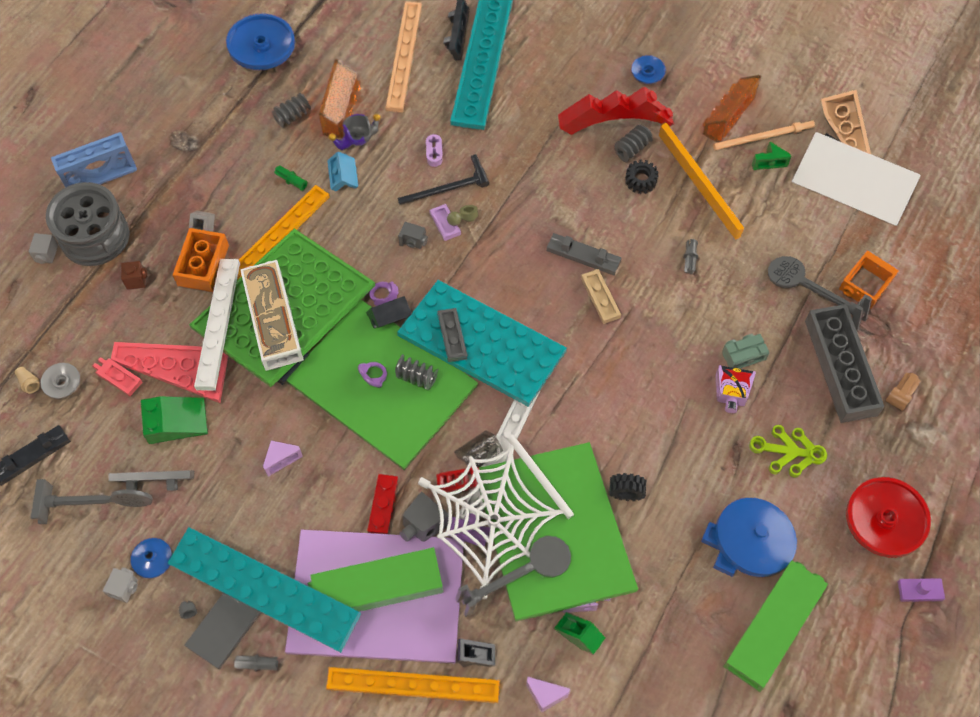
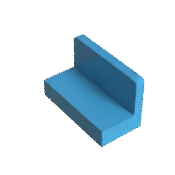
M338 151L327 160L331 190L338 191L344 185L357 188L358 179L355 159Z

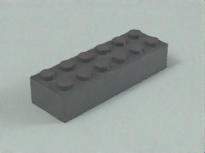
M847 304L810 310L805 323L840 423L878 416L885 406Z

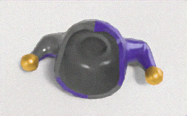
M363 114L351 115L343 121L344 136L339 140L334 133H331L329 140L333 141L340 150H345L351 145H364L371 139V136L378 132L381 117L379 114H374V121L370 125L367 116Z

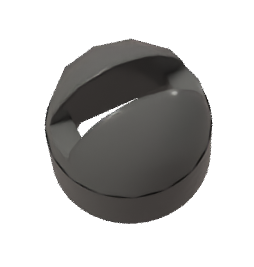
M183 601L179 606L180 617L188 619L197 614L195 604L191 601L187 603Z

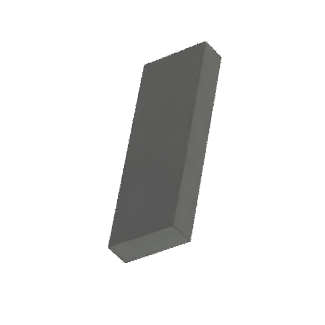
M456 308L437 311L448 362L466 360L467 352Z

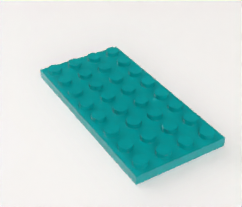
M440 280L436 281L397 332V336L527 407L533 402L567 351V347ZM456 308L467 359L448 362L437 311Z

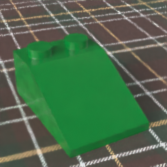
M159 396L141 400L143 436L148 444L208 434L204 398Z

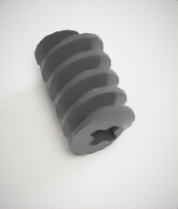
M298 93L297 97L293 96L291 98V101L286 100L285 104L280 103L279 107L275 106L272 114L279 126L284 128V121L288 125L290 124V118L295 122V115L302 118L301 112L307 115V108L311 110V107L302 93Z
M637 125L622 137L620 141L615 143L616 154L622 161L628 162L629 158L634 157V154L639 153V150H642L644 146L653 141L652 133L645 126Z
M402 354L395 368L396 378L401 379L403 377V380L406 382L410 380V383L413 385L417 383L418 387L424 386L426 390L431 389L436 381L438 369L433 372V366L431 365L428 369H425L426 363L419 367L418 360L411 364L412 358L409 357L407 361H404L405 355Z

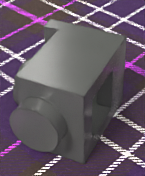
M405 221L398 235L399 246L403 247L406 244L411 248L421 249L428 240L426 229Z

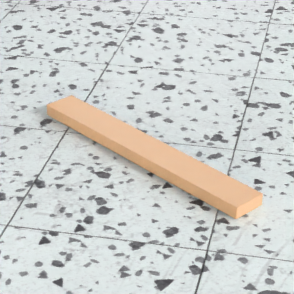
M405 2L386 102V111L403 112L422 3Z

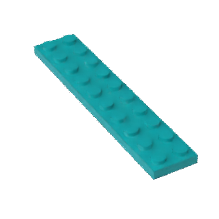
M513 0L478 1L450 120V125L485 130Z
M190 527L187 528L167 563L340 653L362 614Z

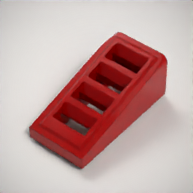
M472 467L463 477L464 484L460 480L455 485L439 489L449 493L463 488L469 482V475L471 474L472 477L474 473ZM466 468L437 474V485H444L452 482L453 479L456 480L464 473ZM476 477L466 490L476 488L478 484Z

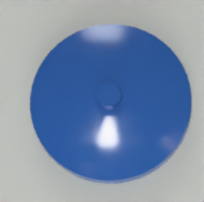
M254 14L242 18L231 27L227 34L226 44L230 57L238 65L252 70H266L279 66L291 56L295 47V38L291 26L282 18L270 14Z
M759 498L738 499L730 503L717 519L715 537L718 548L728 563L740 572L755 577H769L780 573L793 560L797 549L795 529L786 514L774 504Z

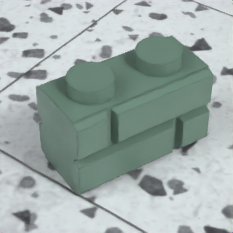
M748 334L742 340L736 341L733 339L728 341L724 345L722 354L727 361L728 367L740 369L766 360L769 350L761 334Z

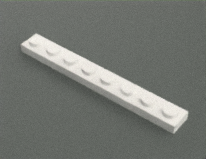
M220 259L194 385L196 390L216 391L239 272V259Z

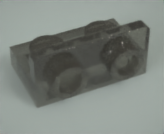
M485 430L455 450L454 453L458 459L465 462L466 466H468L470 456L478 460L490 459L500 454L503 449L495 434ZM475 463V464H476V467L479 468V467H481V466H482L483 464H485V463Z

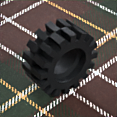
M642 159L639 160V163L636 160L633 161V164L630 163L625 177L628 189L633 188L632 192L635 193L637 190L638 194H641L642 191L646 194L648 190L651 192L656 187L659 173L657 167H653L652 162L648 164V160H645V163L642 162ZM642 173L647 175L648 179L639 180L635 175Z
M627 473L612 475L610 477L609 494L611 497L619 498L621 501L623 499L626 501H640L646 497L647 480L644 477H640V475L634 476L631 473L630 475H627Z

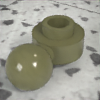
M474 205L463 206L460 208V213L456 211L450 212L447 216V221L452 226L459 225L462 219L471 222L478 217V209Z

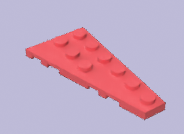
M114 342L111 360L117 364L218 403L221 402L228 355L224 352L222 354L216 391L196 390L194 385L202 351L201 346Z

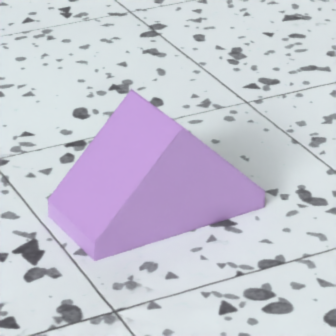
M271 441L263 468L267 476H270L300 459L303 455L298 446Z
M530 677L527 678L526 686L541 712L566 699L569 695V688Z

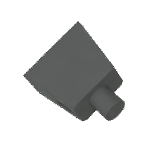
M420 492L402 515L405 528L400 532V536L407 542L414 536L425 542L439 533L440 512L438 505L423 492ZM442 509L444 518V530L445 528H447L448 525V513L444 509Z

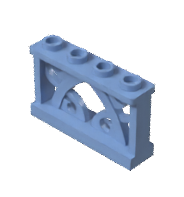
M121 132L51 157L54 168L65 188L82 182L103 184L137 171ZM106 161L101 167L93 170L85 169L93 162Z

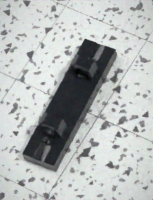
M457 0L456 9L448 13V18L453 23L451 36L444 38L443 42L455 61L461 60L470 9L465 0Z
M57 425L48 432L41 433L37 436V439L10 456L6 455L1 458L0 487L70 443L71 441L62 427Z

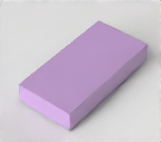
M446 204L429 210L444 241L461 235L458 225L452 226L447 221L450 210Z

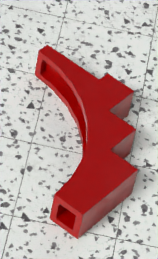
M645 86L629 97L616 90L601 101L588 94L558 114L560 129L570 135L594 124L618 119H643L660 124L667 123L669 127L674 124L672 110L657 101L656 93Z

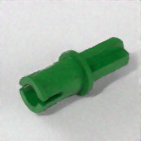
M281 165L275 168L274 174L284 179L287 184H292L301 191L307 187L308 182L297 176L294 171H289Z

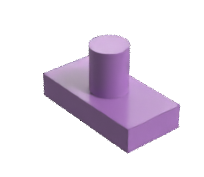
M469 513L467 526L475 523L476 515ZM452 516L450 530H454L456 517ZM465 518L464 520L459 519L458 528L463 527ZM485 526L478 527L489 537L490 528ZM474 529L467 530L485 547L487 541L480 533ZM463 532L455 534L460 540L477 545Z
M942 579L898 580L901 602L943 601L945 599Z

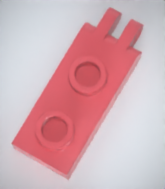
M100 357L97 360L102 366L96 363L92 365L97 370L95 373L130 397L143 383L139 377L109 358L104 360Z

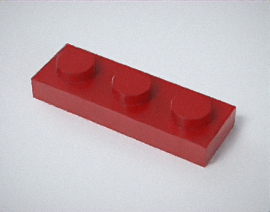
M378 474L367 529L368 533H389L399 480L398 476Z

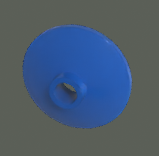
M646 55L637 58L633 62L631 71L638 81L653 84L659 82L664 77L666 68L659 58Z
M158 538L143 540L134 548L131 554L133 570L143 578H155L162 575L170 567L167 563L172 556L171 548L165 541ZM149 553H153L150 559L146 558Z

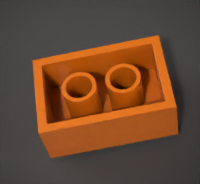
M189 228L173 272L177 286L209 292L214 291L220 259H225L229 247L225 234Z

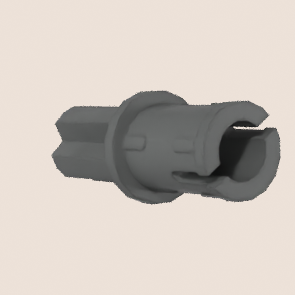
M695 239L686 241V253L683 256L685 259L684 271L689 274L694 273L696 260L698 259V242Z
M259 654L255 656L237 655L234 660V667L236 669H254L255 672L258 670L277 671L278 657H262Z

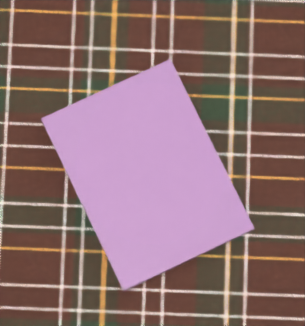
M301 530L294 580L308 586V582H311V574L434 547L444 593L361 611L360 613L362 614L341 653L288 626L285 653L456 664L460 602L457 603L456 596L461 587L463 559L437 537H431L427 541L422 542L414 536L407 542L400 535ZM444 537L463 554L464 547L454 538Z

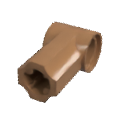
M906 372L897 387H894L886 402L903 412L912 399V394L921 382L918 376L914 373Z

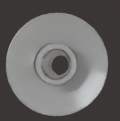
M57 363L50 366L41 378L43 392L55 399L68 397L76 391L80 384L78 370L69 363Z

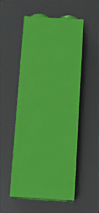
M434 547L311 574V582H308L309 587L359 612L444 593Z
M791 560L723 667L761 692L823 594L828 583L824 582L820 575L812 574L806 570L803 564Z

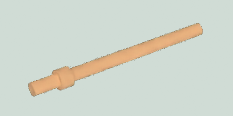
M814 121L792 123L791 126L714 143L713 148L714 150H719L792 132L796 134L802 132V130L814 128L815 123Z

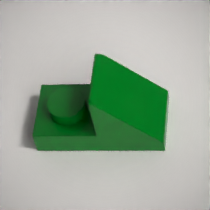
M769 142L766 153L754 155L752 168L753 170L788 167L791 154L776 144Z

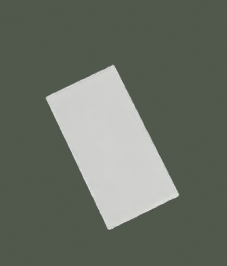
M816 132L792 182L897 226L921 175Z

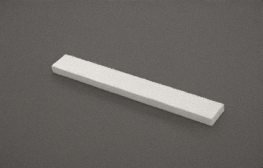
M539 393L529 407L516 400L513 401L485 459L497 457L510 449L511 444L507 439L511 435L518 439ZM508 454L498 460L483 463L481 467L506 462ZM479 489L471 497L465 499L464 502L469 505L476 502L481 496ZM482 500L480 501L479 504H477V505H475V506H473V507L477 509V508H479L480 506H482V504H483ZM462 506L459 512V519L464 520L465 507Z

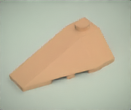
M857 90L822 98L824 116L840 141L871 154Z

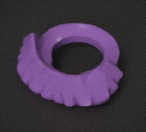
M393 281L389 283L379 282L370 290L369 295L372 301H374V305L378 306L396 299L398 287ZM379 288H386L390 294L386 298L378 299L374 296V293Z
M370 362L358 365V371L367 384L377 388L382 387V383L387 377V371L382 364ZM373 366L379 367L383 371V375L379 378H370L366 373Z

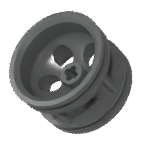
M82 182L70 185L59 191L47 207L46 223L49 230L58 241L65 256L76 264L83 266L105 264L116 258L128 243V223L120 211L114 195L100 184ZM99 213H109L104 218L98 217ZM74 228L79 229L76 235L69 236ZM94 228L100 229L94 235H89V232Z

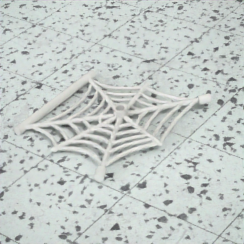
M514 435L507 439L511 444L510 449L497 457L478 460L470 456V462L464 473L452 482L434 486L423 477L418 482V485L426 489L430 488L437 501L440 512V528L437 538L444 541L463 559L481 582L482 586L480 588L489 584L494 575L513 560L524 555L530 556L529 548L533 537L544 523L559 514H564L567 519L574 516L572 510ZM514 449L560 508L559 510L546 506L526 489L515 467L513 459ZM508 454L506 464L493 469L477 470L475 463L495 461ZM510 464L523 490L532 500L549 511L541 512L528 505L519 497L508 476ZM472 466L474 473L470 481L463 488L449 493L439 489L459 482ZM505 468L503 477L494 480H481L479 473L494 472ZM476 477L478 484L470 494L459 499L452 496L466 490ZM506 480L515 497L528 509L536 513L526 514L513 505L504 489ZM501 481L500 488L485 491L483 484ZM480 488L482 495L476 502L470 505L463 502V500L471 497ZM499 492L497 501L488 500L487 494ZM437 493L446 497L448 505L446 532H443V510ZM502 495H504L506 502L512 509L521 515H513L501 503ZM482 499H484V503L482 504V506H480L477 509L473 507L479 504ZM450 500L456 502V519L454 530H450L452 523V508ZM490 504H496L494 512L492 511ZM459 505L465 507V521L461 528H458ZM486 506L489 515L485 514L480 510L484 509V507ZM499 507L509 516L500 517L498 514ZM470 510L476 514V520L474 524L467 526ZM479 515L487 520L479 522ZM549 516L534 529L525 548L521 544V540L528 526L537 517ZM531 518L522 529L517 540L514 534L518 525L524 519ZM514 520H519V521L514 525L513 530H512V532H511V534H510V533L507 531V529L509 528V526L512 524V522H513ZM509 521L505 528L500 524V522ZM488 525L490 527L489 538L478 527ZM498 527L501 531L494 534L495 528ZM474 529L480 533L488 543L487 550L467 530ZM463 532L486 554L485 567L472 550L455 534ZM504 533L508 537V539L493 546V539L498 535ZM451 535L471 554L484 571L483 579L466 557L444 537ZM510 541L515 544L504 549L490 562L491 553L494 549ZM517 547L522 551V553L502 563L488 578L489 568L499 557Z

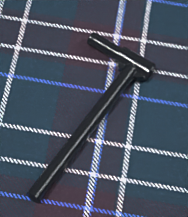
M474 154L471 156L475 168L473 177L397 199L399 205L474 183L484 188L489 185V180L484 168L480 164L478 156Z

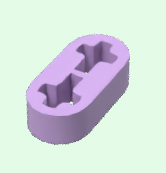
M436 134L426 138L427 163L432 167L441 165L443 161L442 140ZM432 142H436V147H432Z

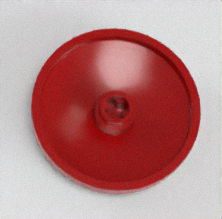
M877 477L867 480L856 488L847 503L846 520L849 530L862 547L876 555L888 558L909 555L916 551L929 535L931 515L927 503L915 488L899 479Z

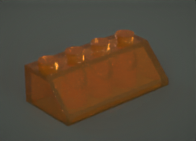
M339 59L334 61L319 111L323 136H329L331 133H334L336 138L344 136L343 121L345 118L353 115L352 106L356 104V92L360 90L361 86L357 73Z
M762 76L743 77L736 84L733 83L728 95L725 94L722 97L720 105L714 107L711 117H707L703 122L704 130L702 135L717 143L722 142L755 99Z

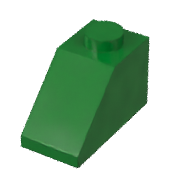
M567 612L554 627L555 631L579 649L593 655L606 638L592 622Z

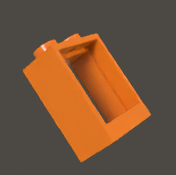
M867 250L845 277L839 290L858 303L865 294L872 297L871 310L893 282L899 270ZM862 267L885 281L874 297L851 283Z

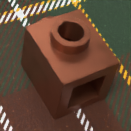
M141 262L121 263V280L126 289L146 288L147 270L143 268Z

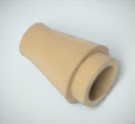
M19 367L15 370V375L22 391L31 394L39 389V379L26 370L25 367Z

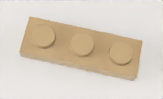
M599 269L581 275V280L603 324L620 319L621 313Z

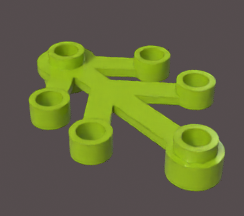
M775 425L771 431L773 437L780 438L786 446L766 443L765 439L761 436L753 437L749 443L750 450L757 454L763 451L786 454L778 461L771 462L769 471L775 475L779 474L782 467L798 456L806 458L799 464H793L790 467L789 474L794 478L799 477L802 470L812 463L819 465L827 459L825 448L820 445H813L801 428H795L792 431L791 439L783 426ZM775 429H779L781 434L776 433ZM795 432L800 433L801 436H800V437L796 436V435H795ZM793 440L800 441L806 449L799 448ZM754 444H758L760 448H755ZM817 453L820 458H816L813 454ZM776 465L779 470H774L772 466ZM792 469H797L799 473H794Z

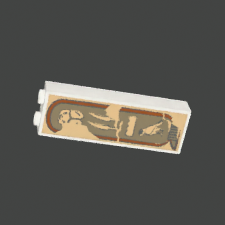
M268 261L263 264L240 269L265 370L303 361L278 261Z

